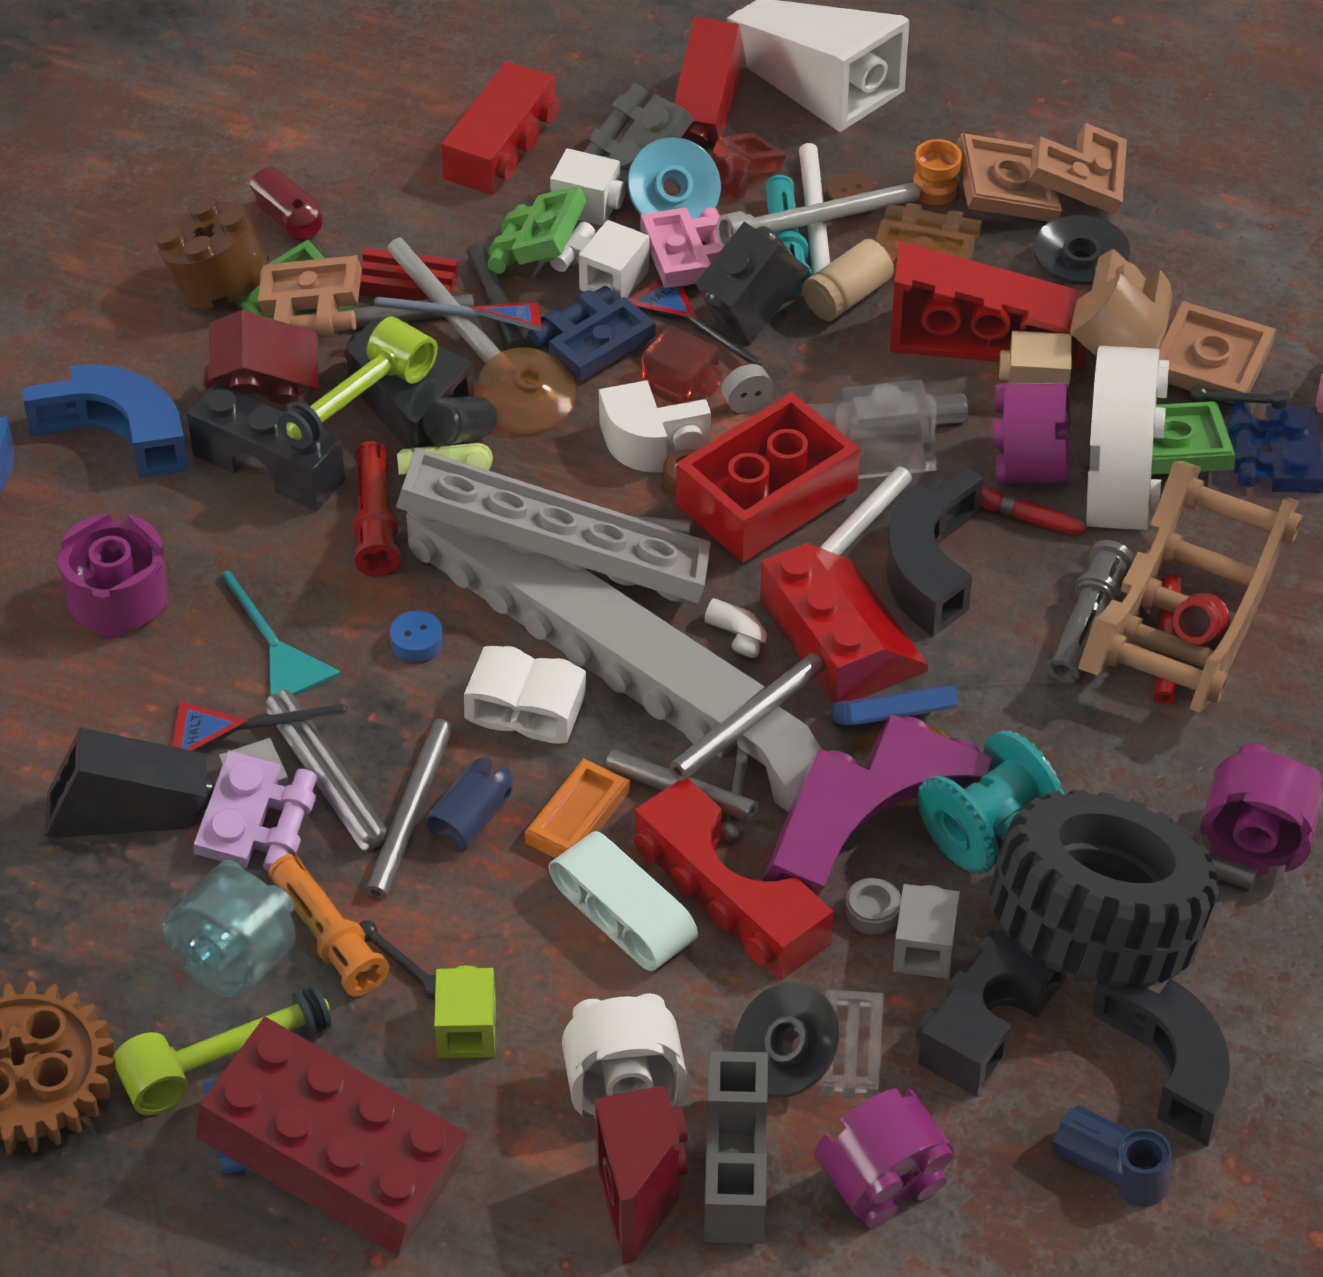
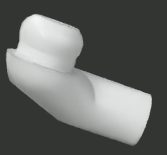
M715 598L711 600L705 613V623L737 634L732 642L733 651L753 659L757 657L761 644H766L767 632L756 616L746 609Z

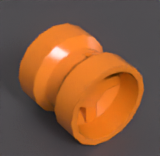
M931 139L917 147L914 159L916 172L913 177V183L920 187L919 201L938 206L951 203L957 198L960 186L958 173L962 163L961 150L957 145L947 140Z

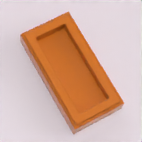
M583 758L525 831V844L554 858L558 857L590 833L601 830L629 794L630 780Z

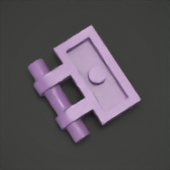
M228 750L194 842V854L247 868L253 850L267 853L263 868L266 871H269L271 865L281 856L292 854L294 857L301 842L297 834L302 819L305 815L311 813L316 799L312 791L317 775L307 769H298L292 785L285 787L277 784L281 774L280 764ZM269 807L282 811L277 827L271 829L262 827Z

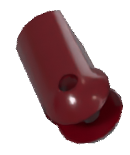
M266 167L252 177L249 186L256 196V205L283 226L289 236L295 239L306 240L316 236L322 229L324 220L319 212L320 208L317 201L277 168Z

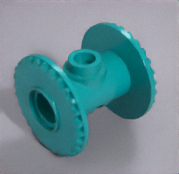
M1010 730L995 732L987 738L984 744V754L992 757L988 773L981 778L979 783H973L966 789H963L946 777L931 776L921 784L917 793L919 813L932 840L949 860H952L956 866H960L964 871H969L971 874L986 873L994 868L999 854L995 835H998L1002 841L1005 840L1013 816L1020 811V808L1037 797H1043L1047 793L1060 791L1064 795V791L1060 787L1061 782L1056 777L1055 770L1052 769L1050 762L1045 759L1043 753L1038 751L1036 746L1030 743L1027 738L1021 737L1016 732L1012 733Z

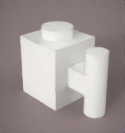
M609 220L595 234V229L591 224L581 222L571 233L562 254L550 261L554 269L560 272L565 271L573 261L579 263V289L594 292L603 286H608L612 290L616 302L623 297L628 298L649 272V235Z

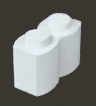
M486 646L481 652L464 693L465 719L488 729L498 731L516 730L532 739L556 744L567 743L586 695V671L565 659H534L515 647Z

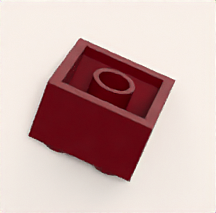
M665 1085L594 1099L596 1165L622 1264L635 1262L679 1200V1175L688 1173L683 1143L688 1142L684 1113L681 1106L671 1108Z

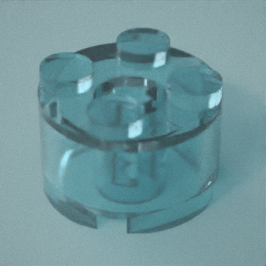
M224 860L207 873L165 915L163 920L164 938L171 953L177 947L180 948L184 956L189 960L182 968L201 986L224 997H234L239 991H244L245 995L292 950L295 944L296 932L290 913L294 909V903L288 893L281 887L276 885L268 887L256 876L245 871L237 862Z

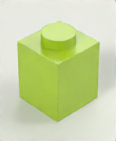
M465 965L456 968L436 969L434 1027L437 1059L495 1058L496 996L494 968H477Z

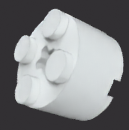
M643 994L638 997H616L603 1001L587 999L578 1003L573 1008V1019L566 1026L562 1036V1049L571 1100L574 1108L581 1115L583 1109L594 1115L595 1118L594 1099L662 1085L666 1087L669 1101L671 1102L674 1099L675 1107L684 1098L688 1087V1077L674 1016L665 1007L664 1000L660 996Z

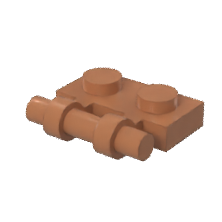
M358 256L263 265L258 295V304L262 313H274V318L271 319L315 331L321 338L337 337L339 331L355 330V312L353 310L338 312V307L358 304L362 273ZM317 309L316 314L295 316L296 311Z

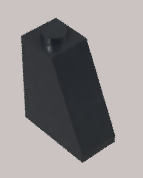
M373 318L360 333L354 334L348 341L345 349L348 378L370 362L367 356L368 341L374 329L381 321ZM438 346L437 356L432 368L419 382L411 384L396 375L386 374L361 393L360 396L406 449L429 447L433 441L426 435L423 426L426 409L432 402L440 398L474 396L472 361Z
M80 727L47 791L45 836L58 838L189 829L199 810L207 809L213 793V778L207 777V754Z

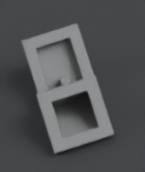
M778 706L736 740L738 747L766 766L774 803L789 812L805 769L817 750L821 748L806 724Z

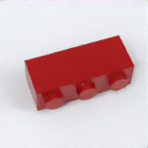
M505 61L441 143L443 179L493 195L504 180H509L512 177L518 161L525 152H530L534 148L538 135L547 123H553L557 117L560 100L556 97L555 76Z

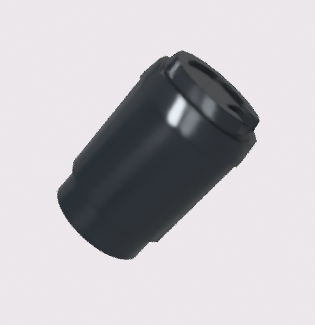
M477 396L437 399L428 406L423 418L426 435L440 446H452L479 440L492 433L497 423V413L494 405L487 398Z

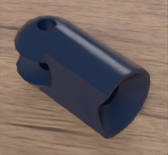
M479 758L469 764L425 817V823L429 831L433 835L452 837L457 841L462 851L467 850L511 795L513 777L509 768L503 767L499 769L489 779L492 770L491 758Z

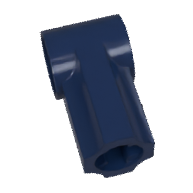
M1079 1105L1074 1109L1070 1108L1060 1122L1058 1132L1053 1140V1153L1117 1184V1190L1122 1198L1131 1204L1151 1206L1160 1202L1167 1195L1170 1187L1172 1153L1171 1145L1165 1136L1158 1131L1148 1128L1130 1131ZM1146 1165V1166H1149V1167H1152V1168H1151V1169H1140V1168H1136V1166Z

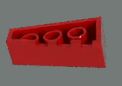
M899 241L894 280L890 352L1000 362L1001 350L1010 351L1012 331L1070 334L1077 299L1088 292ZM1072 335L1071 368L1085 370L1087 348Z

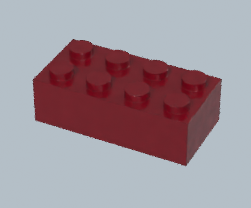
M264 1016L200 1103L195 1138L399 1257L458 1169L468 1133Z

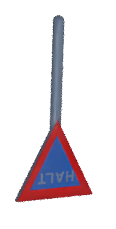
M377 297L374 300V304L377 307L468 317H479L482 315L532 330L542 331L538 302L467 307Z

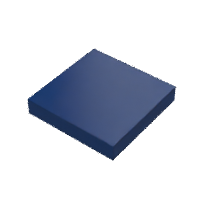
M932 686L830 703L832 720L836 724L856 725L886 720L891 714L904 717L956 708L959 702L956 686Z

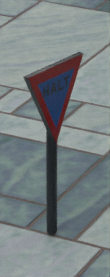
M661 278L628 298L641 311L687 320L690 324L749 364L762 366L761 359L695 315L683 286L664 288Z
M180 701L172 747L199 752L238 730L343 715L347 712V707L344 704L244 719Z

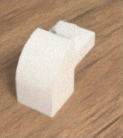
M647 380L599 389V424L608 450L619 462L632 469L644 472H663V464L667 456L680 450L697 451L711 442V411L706 399L657 408Z

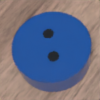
M425 611L405 612L395 618L390 626L391 649L402 660L408 662L427 661L436 656L442 648V626L440 621L431 613Z

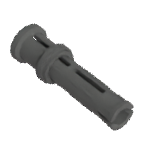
M1100 540L1094 543L1089 552V560L1091 561L1086 573L1080 575L1075 584L1077 602L1065 625L1053 657L1047 665L1050 675L1061 682L1074 683L1080 678L1081 669H1078L1095 617L1099 616L1106 609L1111 600L1119 602L1121 599L1120 585L1124 576L1127 575L1135 556L1131 550L1119 542Z

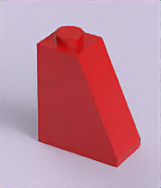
M694 17L674 99V104L686 109L694 118L681 137L682 139L689 140L697 145H703L706 142L720 144L747 65L740 25L738 23Z

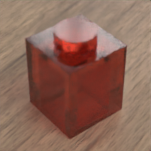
M668 325L642 354L643 381H648L652 394L676 405L704 400L706 396L711 397L715 394L721 383L722 371L719 369V347L671 325Z

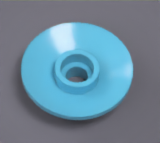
M669 137L651 142L637 154L628 174V191L631 201L640 215L687 207L691 219L700 218L703 210L716 207L720 197L721 181L715 162L702 147L686 139ZM666 181L673 182L678 188L677 195H668L663 189V183Z

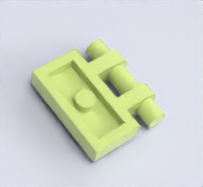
M482 443L418 447L419 449L488 471L493 463L492 451ZM415 448L402 449L397 454L399 475L407 474Z

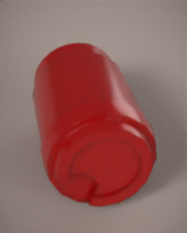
M1197 593L1188 597L1178 605L1173 615V627L1176 634L1183 641L1190 644L1214 642L1220 639L1229 625V611L1226 604L1218 596L1210 593Z

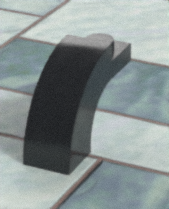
M1172 979L1167 982L1159 994L1148 987L1136 988L1134 984H1126L1123 988L1108 987L1106 982L1098 981L1092 1016L1148 1046L1159 1056L1167 1069L1169 1079L1163 1085L1157 1119L1208 1147L1220 1123L1230 1074L1229 1052L1223 1033L1215 1018L1194 994Z

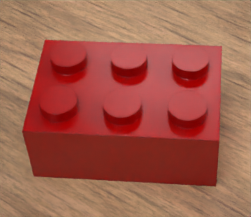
M791 392L677 462L676 505L744 563L857 491L860 448Z

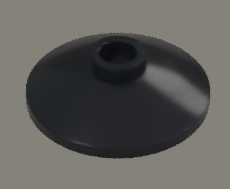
M1087 215L1064 216L1047 223L1038 232L1034 242V256L1039 266L1055 279L1075 285H1093L1098 258L1111 249L1118 252L1128 262L1130 257L1128 239L1118 227L1106 220Z
M798 982L774 985L754 998L744 1011L736 1030L735 1052H768L767 1095L774 1097L798 1095L820 1081L834 1060L839 1042L837 1016L829 1000L811 986ZM800 1036L799 1044L792 1052V1043Z

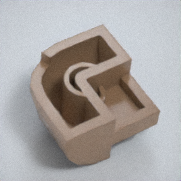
M1111 249L1098 258L1092 291L1077 299L1070 334L1096 357L1099 346L1159 349L1167 330L1173 299L1170 281L1161 270L1145 278L1134 264L1126 261L1118 252Z

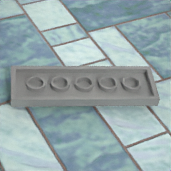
M415 448L396 508L406 510L413 518L425 522L437 520L450 524L471 537L483 538L487 536L506 542L512 549L521 553H541L558 559L562 565L571 569L583 570L588 568L606 574L611 580L622 585L632 586L638 584L654 589L661 596L672 601L682 602L688 600L699 603L705 586L710 541Z

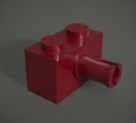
M244 310L210 322L209 365L203 370V382L208 390L215 383H219L239 393L255 392L266 395L270 402L277 404L296 402L298 396L318 389L317 332Z

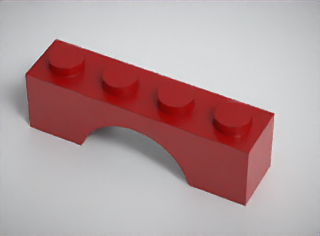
M686 778L684 781L678 780L636 808L634 843L641 856L650 863L656 862L668 873L673 884L682 895L686 897L692 896L707 910L715 926L721 931H729L744 945L747 954L758 966L768 967L782 981L832 945L834 911L797 877L780 881L751 880L732 872L718 859L715 851L721 843L722 809L689 778Z

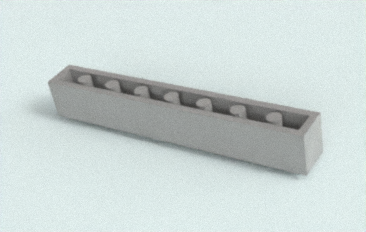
M408 513L406 514L409 549L419 560L425 563L430 562L446 573L456 585L468 588L485 599L496 612L506 613L525 626L532 636L540 640L544 639L564 652L572 663L578 666H585L604 679L611 689L619 693L623 692L643 705L654 718L664 719L679 729L693 744L697 743L764 690L763 685L586 569H571L562 565L556 558L537 552L533 554L521 553L512 549L506 542L487 536L483 538L471 537L462 533L456 526L437 520L425 522L413 518ZM737 740L729 744L717 756L720 758L725 756L737 745Z

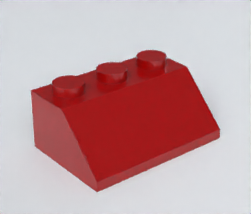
M805 543L761 561L760 603L801 660L811 653L818 655L822 659L824 670L814 679L831 703L864 698L928 672V663L851 559Z

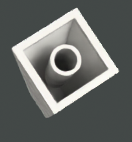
M756 0L727 17V22L740 25L747 63L746 67L839 132L905 91L909 19L902 15L780 0Z

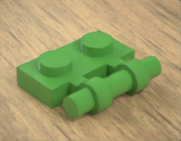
M580 186L538 195L533 206L529 207L525 204H519L513 211L507 213L501 224L502 234L495 237L489 248L488 268L496 274H501L516 259L519 265L533 261L549 262L560 256L587 202Z

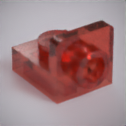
M753 132L718 137L711 158L715 162L720 175L721 191L734 199L744 198L751 177H757L761 173L780 171L786 153Z

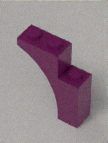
M894 714L890 715L878 732L865 768L857 765L856 760L848 754L840 751L831 750L826 752L818 749L805 769L761 881H780L797 877L818 896L826 885L840 849L850 835L862 824L879 812L897 803L917 797L919 787L931 776L946 777L963 789H966L973 783H979L981 778L987 774L992 757L979 752L978 747L967 740L960 738L949 739L930 731L929 727L917 718L910 716L898 717Z

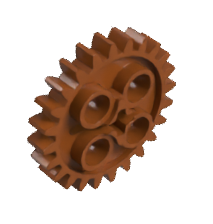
M29 981L24 993L16 995L12 985L6 983L3 989V997L0 998V1094H2L0 1096V1140L4 1142L7 1155L13 1154L18 1141L25 1140L31 1152H37L39 1138L46 1135L57 1146L61 1144L59 1129L65 1126L76 1133H80L82 1127L79 1115L84 1114L91 1117L99 1115L96 1098H110L111 1092L108 1080L114 1079L117 1076L113 1059L115 1047L113 1038H110L106 1019L98 1020L96 1007L93 1003L81 1007L79 994L75 991L61 1000L57 984H52L44 995L37 994L35 982ZM53 1083H60V1084L55 1085V1086L46 1087V1086H48V1085H50V1084H53Z

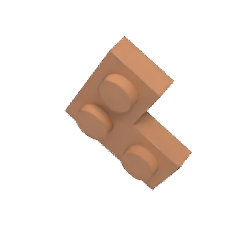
M1085 123L1077 134L1076 150L1040 136L1032 148L1029 180L1040 184L1046 189L1055 190L1082 201L1088 206L1097 207L1114 214L1123 201L1127 139L1088 123Z

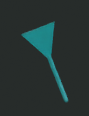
M228 570L222 573L223 580L270 645V694H277L280 690L286 689L296 696L341 676V671L279 641L232 573Z

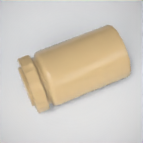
M865 239L806 279L802 287L803 296L808 307L816 316L822 320L832 321L841 315L842 312L890 280L894 273L893 263L886 250L879 243L872 239Z

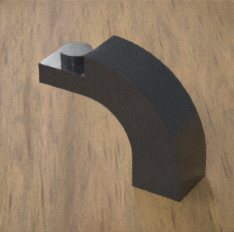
M969 467L952 480L947 479L943 481L934 493L919 482L916 483L901 498L890 522L887 557V578L890 590L903 612L932 637L966 613L970 606L972 575L947 557L938 546L946 537L980 513L984 478Z

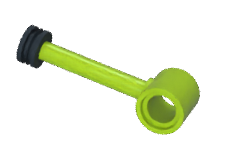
M394 316L385 318L374 329L368 341L367 356L370 362L310 407L304 403H297L284 412L279 418L282 434L293 446L305 449L323 435L322 423L386 374L396 375L411 384L419 382L428 374L435 362L438 351L436 340Z
M315 984L308 987V992L303 989L302 993L300 991L292 993V1006L265 1016L290 1031L302 1026L308 1036L315 1034L316 1029L320 1032L321 1027L323 1029L331 1027L328 1001L323 997ZM263 1017L178 1051L169 1046L162 1034L154 1032L140 1034L126 1041L117 1049L113 1059L115 1070L135 1110L142 1115H156L175 1107L184 1099L189 1090V1083L184 1073L238 1052Z

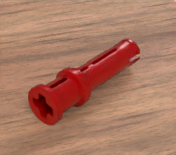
M366 441L359 444L354 451L359 512L352 522L353 535L359 541V546L354 553L355 566L360 572L377 577L392 573L399 567L401 562L400 550L394 544V538L398 533V519L389 507L386 448L380 444L377 447V457L376 442Z

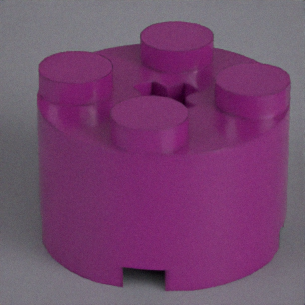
M1057 382L996 384V413L1003 414V417L994 418L993 442L994 448L1004 451V455H997L996 458L997 485L1059 484V482H1069L1071 467L1069 426H1071L1068 384H1058Z
M110 513L91 516L70 528L61 541L62 549L58 556V568L66 607L70 615L78 623L96 630L97 634L102 638L116 639L121 637L126 631L148 623L169 605V584L161 538L157 530L150 523L137 516L127 515L128 521L111 520Z
M1256 743L1242 745L1239 748L1238 754L1223 760L1214 772L1200 824L1202 838L1206 834L1211 841L1209 850L1214 855L1258 869L1257 874H1267L1269 867L1286 865L1284 872L1300 867L1307 860L1311 852L1323 802L1321 773L1312 766L1302 765L1289 757L1272 753L1263 745Z
M895 1088L879 1093L849 1111L840 1119L846 1129L834 1141L826 1133L817 1144L814 1152L815 1159L854 1216L863 1219L868 1228H875L888 1221L897 1212V1203L912 1195H915L918 1200H925L943 1188L947 1183V1178L942 1171L953 1158L954 1148L914 1091L907 1088L906 1095L903 1097L898 1089Z

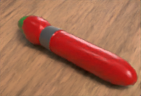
M983 486L981 507L986 511H999L1007 516H1013L1015 519L1067 535H1081L1087 531L1085 524L1074 516L1023 499L1003 495L995 488Z

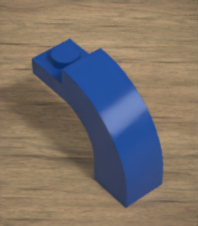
M74 365L70 366L72 380L22 387L30 436L82 428L104 429L120 435L131 445L135 454L138 478L189 471L179 412L170 396L150 379L119 367Z

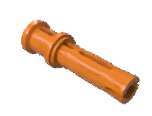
M287 854L278 858L268 871L270 880L280 889L298 916L317 939V953L324 963L333 965L342 976L341 985L346 993L353 997L363 996L378 988L389 973V964L383 955L374 953L367 945L362 927L358 923L349 919L345 920L297 855L293 857L292 854Z

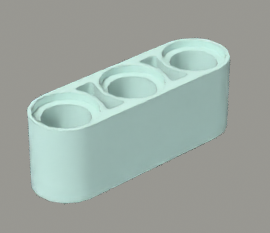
M597 831L590 833L549 862L550 875L561 893L644 969L649 971L656 970L697 939V926L683 905L602 833Z

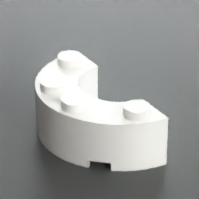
M1099 346L1092 408L1086 527L1148 530L1149 510H1156L1158 506L1161 480L1151 479L1153 439L1164 438L1166 408L1156 407L1157 398L1167 397L1169 360H1159L1160 349Z

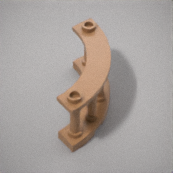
M1174 461L1150 523V530L1158 532L1150 550L1146 549L1145 553L1137 552L1122 582L1120 591L1126 593L1122 603L1111 600L1106 609L1099 616L1095 617L1078 669L1098 676L1109 665L1117 667L1121 663L1196 690L1190 709L1200 713L1209 702L1219 703L1229 676L1227 672L1251 625L1284 542L1294 543L1303 515L1295 513L1299 501L1292 498L1283 499L1279 511L1276 512L1204 487V481L1197 479L1201 467L1185 461ZM1196 506L1270 531L1257 567L1183 541V535L1178 534L1177 531L1186 508L1195 510ZM1176 560L1248 586L1237 612L1229 611V625L1216 650L1199 644L1187 643L1180 637L1142 624V618L1139 616L1143 608L1152 611L1155 606L1174 613L1178 605L1189 597L1162 587V581L1157 580L1165 562L1173 565ZM1134 644H1137V645H1139V646L1148 648V649H1150V650H1153V651L1162 653V654H1164V655L1173 657V658H1175V659H1178V660L1187 662V663H1189V664L1198 666V667H1200V668H1203V670L1198 669V668L1193 667V666H1190V665H1187V664H1185V663H1182V662L1173 660V659H1171V658L1162 656V655H1160V654H1157V653L1148 651V650H1146V649L1137 647V646H1135Z

